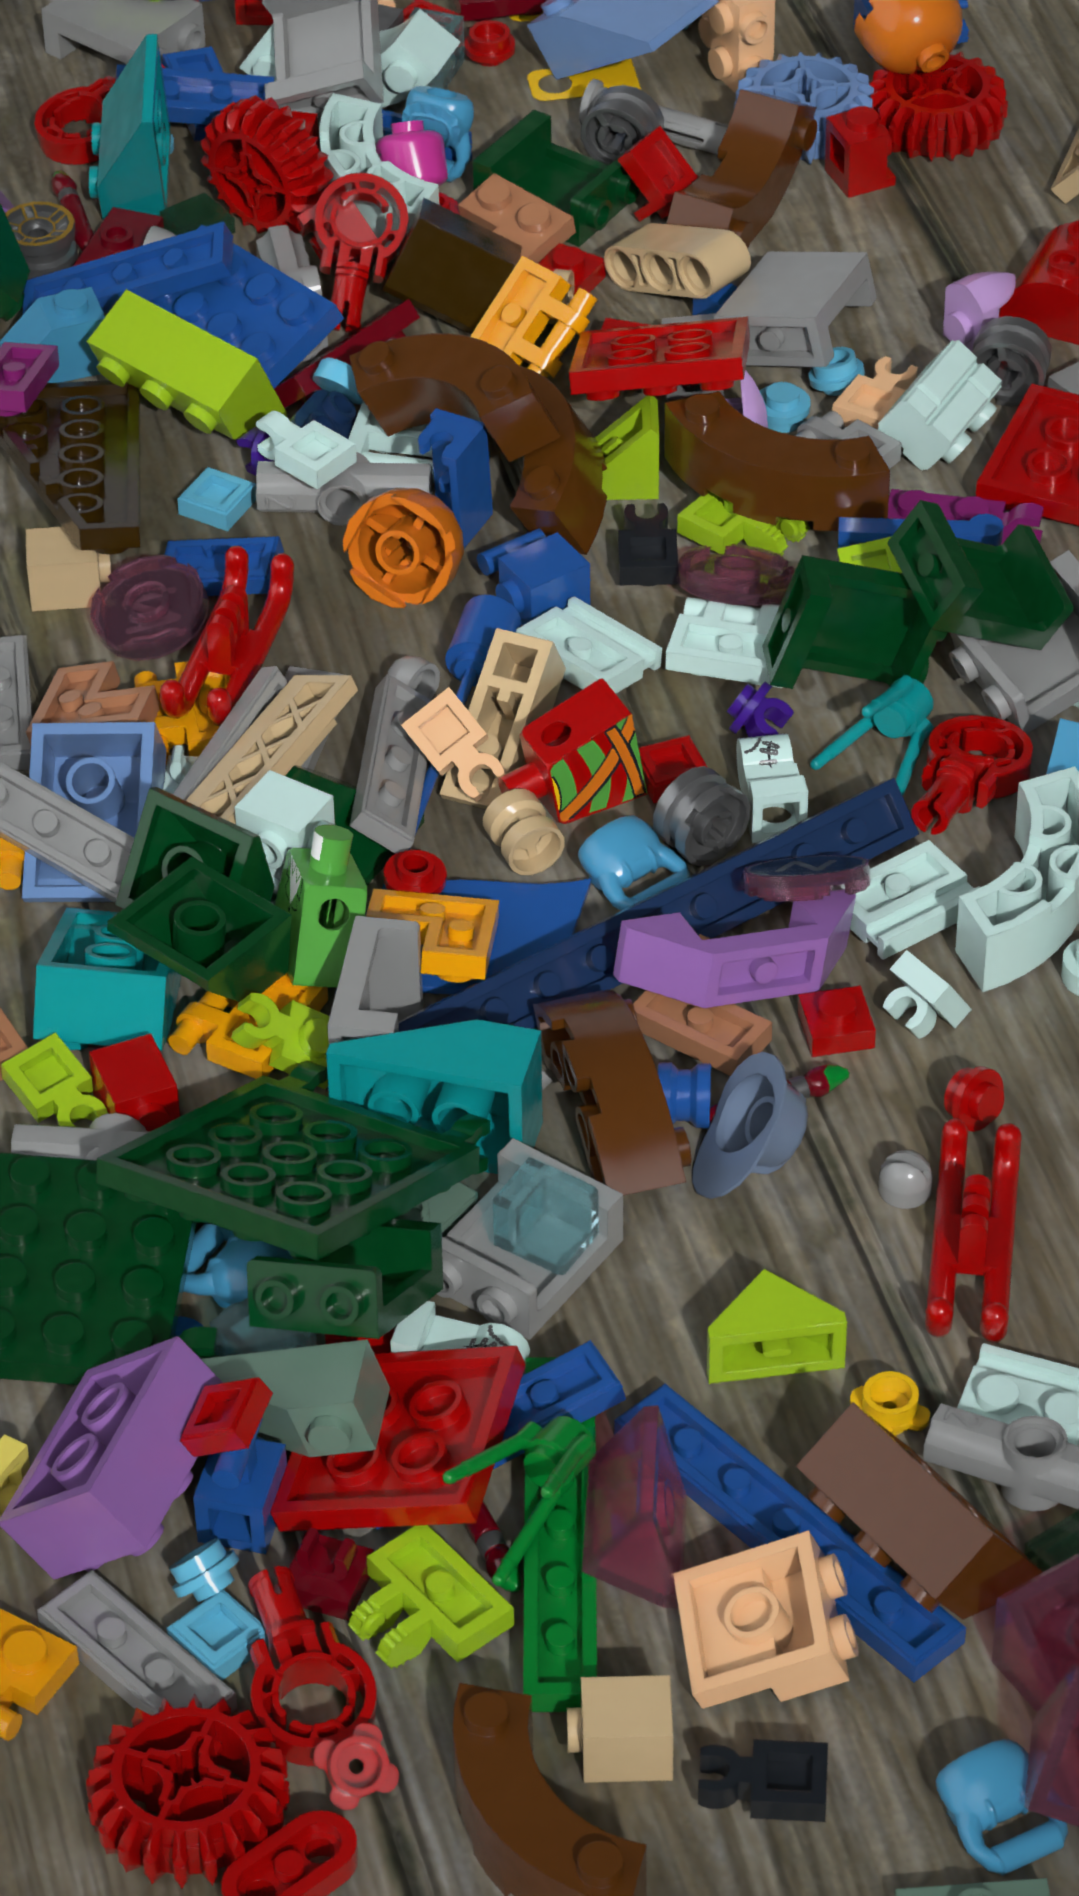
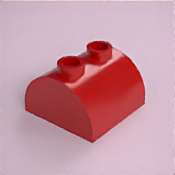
M1079 220L1059 225L1044 237L1016 280L1012 297L1000 308L999 317L1013 316L1024 318L1037 324L1049 338L1079 345Z

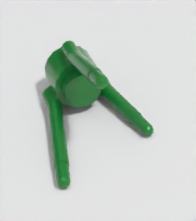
M558 1416L553 1418L544 1428L533 1421H529L516 1435L462 1461L459 1465L443 1473V1481L446 1484H453L520 1450H524L525 1472L532 1482L542 1487L540 1491L541 1500L492 1577V1582L495 1586H503L559 1499L573 1486L574 1478L595 1456L596 1445L593 1436L576 1419L569 1416Z

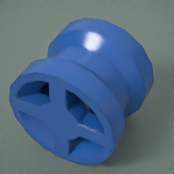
M659 1062L658 1076L672 1123L688 1121L696 1128L709 1129L711 1064L698 1063L692 1069H678L672 1062Z

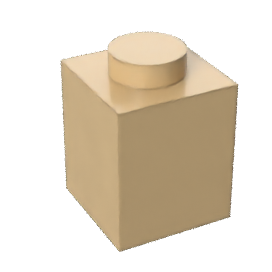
M63 526L26 529L27 574L32 612L102 607L101 583L112 582L111 556L98 553L95 550L81 551Z
M670 1675L581 1677V1707L567 1708L568 1753L583 1754L584 1783L673 1780V1719Z

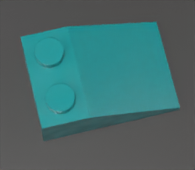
M146 34L104 98L101 123L92 124L93 155H99V166H90L89 194L91 199H99L102 220L106 218L113 207L163 216V220L167 218L171 128L158 34Z
M67 907L36 965L33 1039L43 1040L56 1032L70 1050H81L87 1048L89 1044L109 1046L151 1033L159 1050L162 1051L171 1031L182 975L107 931V921L118 912Z
M476 1019L329 1044L326 1057L329 1097L440 1134L451 1129L459 1118L468 1113L490 1120V1133L481 1137L476 1143V1146L480 1147L479 1154L488 1157V1169L484 1172L498 1174L497 1154L513 1138L532 1148L536 1144L543 1123L541 1030Z

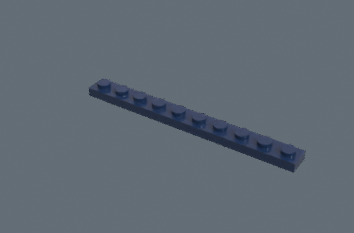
M895 778L882 781L486 977L485 980H480L399 1020V1032L476 1019L533 1029L537 1027L533 1004L606 989L611 990L623 984L618 982L613 975L622 920L680 912L697 935L701 934L712 939L794 898V896H798L847 871L798 876H765L747 872L748 867L779 859L809 856L859 857L867 861L919 835L918 829Z

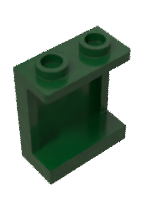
M532 110L473 160V191L493 173L499 175L573 216L576 233L565 242L578 247L597 231L602 230L624 207L632 204L640 193V189L617 159L608 165L552 143L551 116L537 110Z
M920 500L887 542L931 629L1042 650L1073 612V604L1030 526L1017 525L1000 546L956 538L939 504Z
M802 555L762 648L769 682L772 686L793 689L802 668L885 682L890 687L894 681L903 675H908L923 684L928 674L929 657L936 642L943 641L947 632L931 629L903 573Z
M392 1219L372 1230L367 1236L357 1238L330 1253L327 1258L318 1261L265 1256L254 1257L247 1263L249 1327L373 1339L381 1338L444 1289L441 1223Z

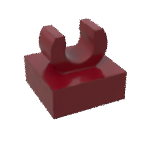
M309 1528L289 1567L295 1578L294 1584L303 1608L350 1621L352 1611L355 1610L370 1579L367 1573V1556L373 1553L374 1549L356 1545L354 1540L345 1537L342 1541L320 1535L317 1529Z

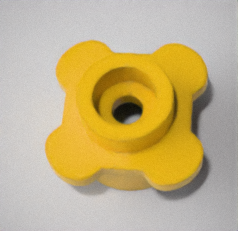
M894 1371L877 1373L870 1377L864 1386L855 1388L850 1395V1405L854 1402L894 1435L901 1434L907 1429L921 1431L929 1425L930 1411L918 1403V1387L905 1374Z

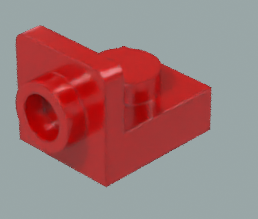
M661 126L649 132L617 159L648 200L633 213L639 222L655 212L658 213L661 219L668 216L674 192L686 189L698 178Z

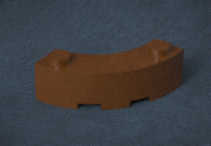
M740 89L730 123L718 147L720 166L712 177L701 174L692 185L684 190L674 192L666 224L729 230L738 235L748 249L750 243L771 219L780 204L797 168L803 150L808 151L814 143L817 134V121L814 120V115L817 107L760 91Z
M449 333L412 335L386 342L376 341L367 345L363 350L349 356L358 394L388 437L412 427L429 424L431 422L430 414L437 408L483 422L487 428V433L494 438L509 462L561 438L555 421L519 365L498 347L483 340Z
M519 366L555 421L561 438L524 455L521 481L510 508L529 532L541 529L546 537L558 532L580 554L587 555L598 533L607 502V495L602 490V471L607 469L604 454L596 438L559 389L541 374Z
M720 391L696 394L689 398L665 403V459L674 472L701 496L704 497L711 492L733 503V513L775 526L779 522L780 517L814 521L813 531H838L839 517L888 518L890 469L870 436L849 439H812L781 433L755 423L742 415L726 401Z
M606 989L533 1004L538 1030H541V1047L545 1067L555 1074L564 1091L572 1089L574 1093L579 1092L584 1104L576 1108V1123L583 1142L592 1179L622 1193L623 1196L686 1183L683 1167L691 1166V1150L688 1137L683 1127H673L664 1091L649 1048L638 1025L635 1008L631 999L623 1000L614 990Z
M459 1682L453 1716L454 1774L457 1808L473 1843V1854L487 1876L503 1895L646 1896L647 1844L621 1838L592 1825L565 1805L543 1778L533 1756L532 1696Z

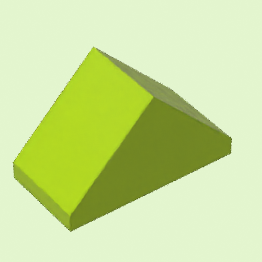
M646 396L595 437L604 454L607 469L602 471V490L607 495V500L659 499L658 399L654 396Z
M763 1269L707 1328V1377L709 1384L845 1368L847 1337L845 1312Z

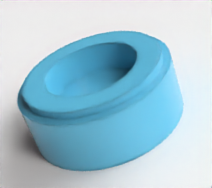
M334 358L321 359L312 377L313 381L324 390L342 393L354 404H363L364 401L357 391L352 366Z

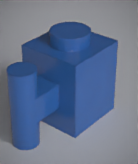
M535 529L477 555L478 566L484 575L488 576L499 571V584H497L495 589L496 596L505 599L516 608L520 615L522 626L554 607L562 610L568 607V599L574 596L590 605V563L558 532L546 537L541 529Z
M263 1417L249 1448L208 1455L193 1496L197 1541L199 1543H207L218 1538L223 1547L267 1554L276 1528V1523L270 1511L287 1466L285 1444L270 1442L257 1437Z

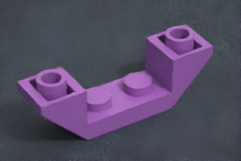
M849 888L794 896L789 928L702 940L680 912L622 920L613 975L618 982L701 1008L816 992L821 989L847 947L856 894Z

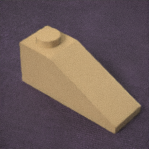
M496 628L468 711L489 736V739L476 748L479 753H487L497 758L504 767L506 774L526 764L519 736L523 727L553 709L566 670L553 641ZM456 765L446 773L440 791V796L443 799L486 809L495 798L502 794L498 785V778L494 775L493 771L480 769L474 774L472 783L482 798L478 802L471 800L459 785V769Z

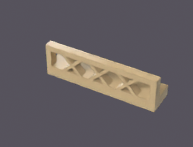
M294 675L186 801L236 824L235 806L269 770L285 776L294 765L302 766L336 726L337 723L334 718L358 691L352 676Z

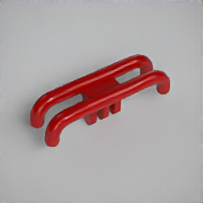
M232 546L226 551L225 574L221 593L179 681L174 679L167 680L160 687L161 706L170 718L179 719L190 712L209 672L231 676L225 689L214 688L207 695V710L210 719L219 727L224 722L262 668L288 611L294 584V562L289 555L280 553L271 560L270 586L267 599L253 630L249 629L248 596L246 593L249 556L247 551L241 546Z
M955 1118L945 1122L942 1128L925 1313V1328L933 1337L942 1338L948 1335L952 1329L957 1273L984 1276L980 1321L982 1337L988 1342L996 1343L1003 1340L1007 1334L1022 1143L1021 1131L1014 1124H1003L996 1131L991 1181L988 1177L981 1174H973L965 1179L968 1144L967 1125L962 1120Z

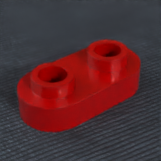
M311 1811L296 1817L229 1865L222 1877V1896L329 1895L347 1882L357 1868L358 1846L354 1827L346 1818L330 1811ZM317 1856H327L330 1858L324 1863L310 1861Z

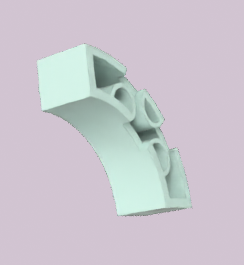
M421 9L402 24L379 31L384 103H380L382 108L407 99L410 90L415 86H426L439 73L460 44L457 38ZM272 24L239 68L248 75L274 77L276 81L274 26Z
M333 93L325 105L319 128L321 152L329 156L324 166L331 170L334 175L329 184L342 176L353 173H369L387 180L400 192L406 203L408 233L423 198L439 205V185L416 178L402 171L390 161H381L376 152V143L383 137L382 104ZM385 197L383 198L388 202L389 210L384 214L374 203L354 200V204L377 238L383 234L387 227L385 221L388 213L393 215L392 231L399 230L396 211ZM388 241L384 247H387L392 241ZM397 255L391 260L393 263L395 262Z
M1075 766L1019 782L1014 838L1020 846L1024 858L1021 862H1014L1008 870L987 885L959 896L955 951L982 992L1006 985L1044 963L1065 943L1079 923V772Z

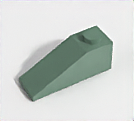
M368 1340L201 1359L223 1383L260 1377L273 1392L264 1412L257 1437L270 1442L285 1444L286 1450L307 1457L376 1450L390 1386Z

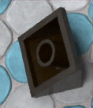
M423 198L382 290L403 301L409 299L413 306L472 334L520 260L522 246Z

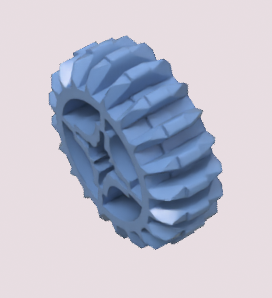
M799 51L797 56L787 57L784 54H779L776 61L764 59L760 61L759 68L747 69L746 77L739 80L734 102L735 109L740 89L760 91L817 107L814 115V120L817 121V134L812 147L808 151L803 150L800 160H806L811 165L813 159L822 158L825 160L826 117L843 113L859 106L873 109V100L870 97L874 94V87L869 85L868 75L858 73L857 65H842L841 57L836 56L826 59L822 57L821 52L815 56H804Z

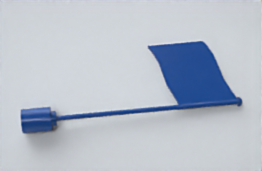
M479 595L471 598L466 603L445 656L448 670L456 679L461 681L456 696L464 706L472 686H477L496 628L516 633V629L521 627V618L516 608L505 599L497 596ZM431 762L425 774L416 832L439 775V772ZM591 878L573 882L546 884L465 879L446 880V885L439 895L500 900L498 926L486 977L573 935L591 886ZM383 884L382 889L388 890L385 884ZM421 944V959H422V948H423V945H422V944ZM422 974L423 993L452 995L481 979L454 983L442 980L437 975Z

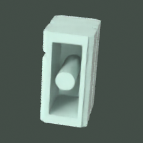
M952 340L924 368L878 423V430L901 442V447L904 448L903 454L921 471L929 470L940 458L950 464L972 440L965 433L966 429L969 428L975 433L997 410V407L990 400L1002 387V380L984 363L978 364L976 362L977 357L959 340Z

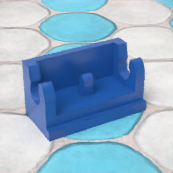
M435 408L430 414L431 422L418 437L419 453L426 454L432 447L435 496L453 511L462 530L465 549L493 514L487 428L481 421Z

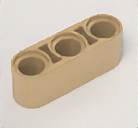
M659 223L644 225L610 246L604 254V263L608 275L621 289L698 299L708 298L737 280L750 270L751 265L750 253L746 244L732 231Z

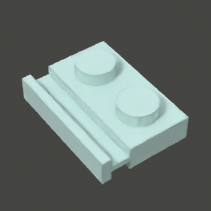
M575 596L568 599V607L562 610L554 607L516 629V633L553 641L566 667L563 678L582 690L603 678L616 694L642 679L645 669L651 668L655 671L661 666L662 647Z
M928 840L828 889V891L852 889L856 894L850 929L865 943L871 941L878 948L877 955L884 960L956 924L959 896L980 888V886L973 888L967 882V874Z
M983 1343L980 1349L979 1360L971 1371L957 1408L1007 1424L1026 1416L1047 1417L1058 1422L1065 1429L1068 1443L1079 1446V1368Z

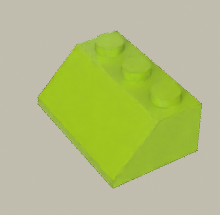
M127 289L87 340L88 345L99 361L96 368L106 379L120 387H124L126 383L137 387L150 403L162 410H167L170 406L183 412L184 417L193 426L204 433L211 434L215 429L235 440L253 427H257L256 421L271 411H278L286 417L288 415L257 358Z

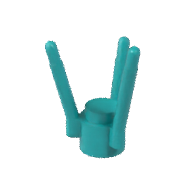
M903 675L894 681L884 693L864 706L861 710L864 717L813 758L810 762V767L813 770H819L874 726L889 738L910 736V742L895 779L902 796H904L923 743L934 729L933 724L927 719L933 710L934 702L930 691L918 680L908 675Z

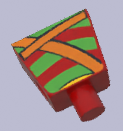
M603 678L590 684L523 727L519 736L526 764L498 778V785L502 794L513 789H527L533 792L554 820L561 824L579 820L647 795L632 714Z

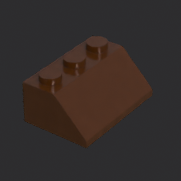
M854 1402L796 1465L815 1484V1487L807 1496L838 1524L848 1516L858 1525L861 1530L853 1540L884 1568L894 1560L908 1574L899 1584L931 1613L942 1604L964 1620L1037 1587L1047 1576L914 1450Z

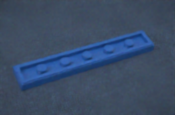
M663 1384L614 1419L615 1437L750 1548L809 1530L824 1555L834 1553L842 1567L847 1585V1595L835 1599L837 1614H846L855 1635L912 1682H916L965 1643L966 1627L941 1606H938L933 1613L924 1608L899 1584L905 1578L889 1564L884 1568L853 1540L854 1536L667 1384Z

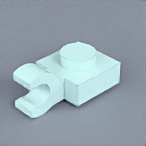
M271 411L256 421L257 428L265 431L270 436L258 444V451L267 459L275 460V466L316 489H319L357 462L356 443L315 420L301 428L292 423L282 413Z

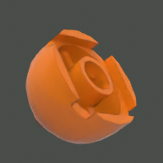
M869 0L873 10L867 15L865 21L860 13L855 20L854 33L864 49L880 67L898 74H914L921 71L929 73L942 67L949 59V54L959 40L963 24L962 8L958 0Z
M394 488L369 499L348 521L343 538L344 553L348 550L349 560L353 566L349 572L355 584L371 599L391 608H405V602L416 605L422 603L423 605L435 599L455 578L464 554L462 530L453 511L437 496L418 488Z

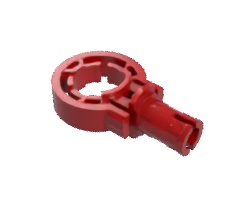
M106 76L103 79L100 78L88 87H75L64 90L50 97L40 106L35 115L34 124L41 150L49 159L68 165H81L99 160V155H93L92 129L86 131L87 137L81 138L80 133H65L62 129L71 121L86 120L87 124L101 123L103 100L115 83L114 77Z
M369 173L348 174L333 181L321 194L315 209L314 232L317 243L322 250L320 272L330 275L334 249L336 247L339 249L331 302L336 304L341 314H343V310H348L345 333H355L361 328L360 323L372 256L377 255L373 282L383 283L385 281L387 263L399 253L408 228V211L400 192L387 180ZM345 191L348 192L340 196L339 203L342 206H346L354 200L367 201L377 205L383 214L389 210V204L383 198L385 197L396 211L399 230L392 231L393 215L388 213L385 221L387 227L379 238L368 242H356L344 236L337 228L335 222L339 212V205L337 203H334L331 209L330 220L323 216L330 202ZM325 230L330 231L331 237L327 235ZM388 241H392L387 247H384ZM350 256L360 258V263L350 262ZM341 322L333 330L340 332Z
M983 715L959 716L937 725L929 736L927 763L921 775V785L927 792L913 805L911 810L915 825L921 831L926 832L932 822L938 819L931 828V834H941L947 829L957 813L964 814L972 810L973 801L976 797V807L982 809L992 798H1001L1018 792L1019 782L1029 780L1033 753V744L1030 737L1021 728L1008 721ZM982 751V754H986L988 756L975 755L968 752Z
M275 1566L274 1573L278 1584L274 1585V1588L267 1569L255 1574L248 1583L250 1594L254 1597L268 1637V1649L264 1638L256 1640L251 1645L250 1654L256 1670L251 1685V1713L257 1721V1728L270 1727L271 1733L276 1739V1749H282V1755L285 1756L286 1761L303 1766H315L313 1763V1752L319 1742L327 1739L334 1742L351 1735L354 1727L360 1723L374 1724L377 1696L376 1682L365 1660L350 1647L339 1643L331 1622L320 1623L318 1641L314 1621L307 1618L294 1584L295 1578L292 1570L285 1566ZM305 1684H321L327 1687L333 1685L343 1692L347 1703L343 1708V1712L336 1719L315 1723V1725H306L298 1720H293L289 1724V1732L285 1731L287 1714L286 1710L281 1707L280 1700H283L291 1690ZM356 1692H360L364 1705L360 1714L353 1722Z

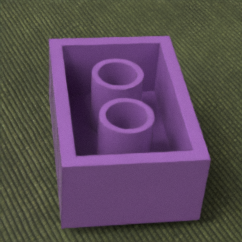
M179 1336L88 1369L0 1517V1527L54 1580L82 1570L87 1572L94 1571L106 1562L128 1555L134 1557L142 1555L159 1540L164 1530L161 1522L172 1502L187 1489L192 1481L193 1473L190 1470L197 1457L191 1455L180 1442V1439L204 1386L223 1382Z

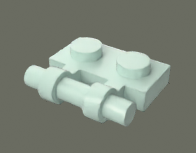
M687 597L684 614H679L666 649V670L747 682L754 685H762L765 681L770 684L762 645L780 605L764 603L761 608L710 599Z

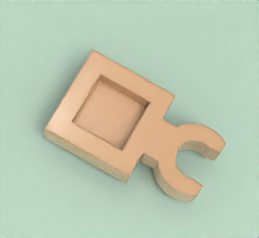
M882 357L875 364L874 379L858 374L832 404V411L837 412L842 417L844 427L859 419L878 430L879 421L917 378L918 367L911 365L902 374H892V358Z
M450 687L401 725L441 776L455 765L459 769V785L467 797L475 802L482 798L472 783V778L478 770L489 769L493 771L497 778L506 774L504 767L497 758L487 753H479L476 748L489 739V736Z

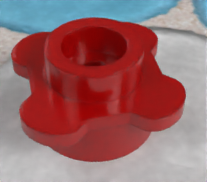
M360 1723L354 1727L351 1735L336 1742L328 1739L323 1740L314 1749L313 1763L317 1768L324 1770L331 1785L329 1799L338 1809L352 1810L357 1807L360 1798L375 1791L389 1793L398 1783L399 1771L395 1765L389 1763L387 1752L381 1745L382 1732L374 1724ZM353 1759H358L362 1762L363 1768L358 1774L352 1773L349 1769V1764Z

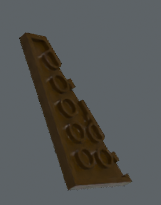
M109 380L47 383L26 413L22 412L14 416H0V445L81 551L95 550L101 554L113 555L122 553L128 548H140V389L129 383H126L124 387H120Z

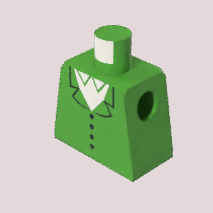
M319 825L315 828L311 849L292 848L286 853L275 905L292 915L289 970L287 972L292 985L337 988L355 916H365L367 885L350 854L353 834L348 829L340 826Z

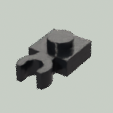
M657 503V514L652 518L638 517L635 514V505H626L624 509V530H618L620 586L678 584L676 529H668V508L664 503Z
M753 1739V1757L739 1756L733 1749L723 1745L703 1746L700 1748V1773L720 1774L724 1778L719 1780L699 1779L698 1805L709 1809H722L731 1806L737 1800H751L750 1818L825 1822L828 1743Z

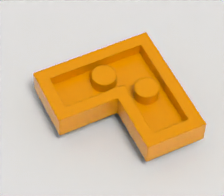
M373 889L366 917L408 920L419 923L421 944L423 945L421 974L437 975L442 980L454 983L467 982L472 979L485 980L498 926L500 900Z

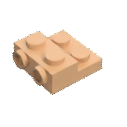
M718 0L719 2L702 14V18L699 21L700 37L703 43L708 48H711L708 52L710 70L717 79L722 80L735 94L738 89L739 80L746 77L747 69L759 68L760 61L764 59L774 61L775 0Z
M809 1530L673 1573L692 1695L702 1709L772 1688L780 1702L850 1681L846 1660L859 1655L858 1644L849 1618L846 1614H837L835 1603L836 1598L847 1595L846 1580L836 1555L832 1553L825 1556Z

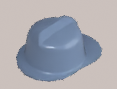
M766 1052L749 1056L736 1067L726 1082L718 1102L716 1114L699 1148L693 1166L692 1184L700 1196L708 1199L725 1196L738 1187L750 1173L769 1174L780 1169L801 1144L808 1119L806 1099L803 1094L787 1082L785 1068L777 1056Z

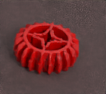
M958 52L955 55L949 54V59L942 67L929 73L921 71L914 74H898L884 68L874 71L873 80L869 83L870 86L874 87V94L870 97L873 100V109L879 115L878 123L884 125L889 131L892 141V152L907 151L910 159L919 155L929 157L931 162L935 157H946L949 161H953L955 155L959 154L972 157L975 149H989L990 142L1000 138V132L1004 127V118H1007L1008 101L1006 100L1004 79L996 76V69L994 67L983 66L981 58L966 59L963 52Z
M254 95L250 98L241 99L236 103H230L220 110V113L212 118L211 123L205 127L206 137L200 142L202 149L206 152L201 162L211 172L206 180L216 186L219 192L217 199H223L230 207L229 215L237 214L242 218L243 226L252 224L259 234L266 232L269 227L288 225L291 231L300 234L297 229V216L317 204L321 194L330 185L329 182L334 177L332 171L324 166L329 156L321 152L316 145L319 136H311L305 129V119L297 121L293 118L289 106L279 108L272 97L262 100L257 95Z
M195 1693L187 1707L174 1708L164 1697L159 1707V1713L150 1715L136 1707L131 1720L132 1728L113 1724L111 1734L109 1735V1744L96 1746V1754L93 1758L94 1769L89 1770V1777L86 1780L88 1799L91 1800L88 1803L90 1823L94 1826L95 1831L99 1832L100 1844L105 1848L106 1854L118 1853L119 1862L123 1865L126 1873L144 1865V1873L152 1885L165 1873L174 1874L175 1881L183 1889L189 1879V1875L203 1873V1876L213 1886L218 1876L219 1868L229 1867L232 1862L278 1831L284 1824L283 1811L287 1810V1804L290 1802L289 1781L286 1780L288 1778L287 1761L285 1756L282 1755V1749H276V1739L272 1735L270 1727L257 1728V1721L253 1718L250 1709L232 1716L231 1708L224 1698L211 1709L202 1708V1703ZM218 1765H221V1766H223V1767H225V1768H227V1769H229V1770L223 1769V1768L219 1767ZM231 1771L243 1781L231 1778ZM132 1799L145 1802L146 1810L159 1814L158 1817L141 1809Z

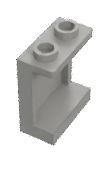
M54 0L41 9L45 51L59 59H63L81 45H85L127 65L146 34H158L161 63L163 54L205 47L203 5L195 0Z
M262 0V4L273 17L276 81L265 84V99L272 97L279 108L289 106L291 111L318 114V119L321 118L325 105L333 93L375 103H384L378 0Z
M768 251L714 315V318H749L750 344L746 363L748 366L826 367L834 357L828 329L830 323L844 306L870 307L877 299L868 253Z
M1069 550L1050 561L1073 604V612L1042 650L950 633L954 650L949 652V657L960 677L966 683L975 680L983 689L981 691L982 697L995 718L1001 720L1007 718L1026 734L1079 701V561Z
M355 916L328 1022L329 1044L399 1032V1020L423 1009L421 937L418 922Z
M513 1138L497 1154L498 1182L445 1237H442L444 1289L437 1293V1295L451 1298L482 1314L490 1323L511 1327L530 1340L623 1241V1194Z

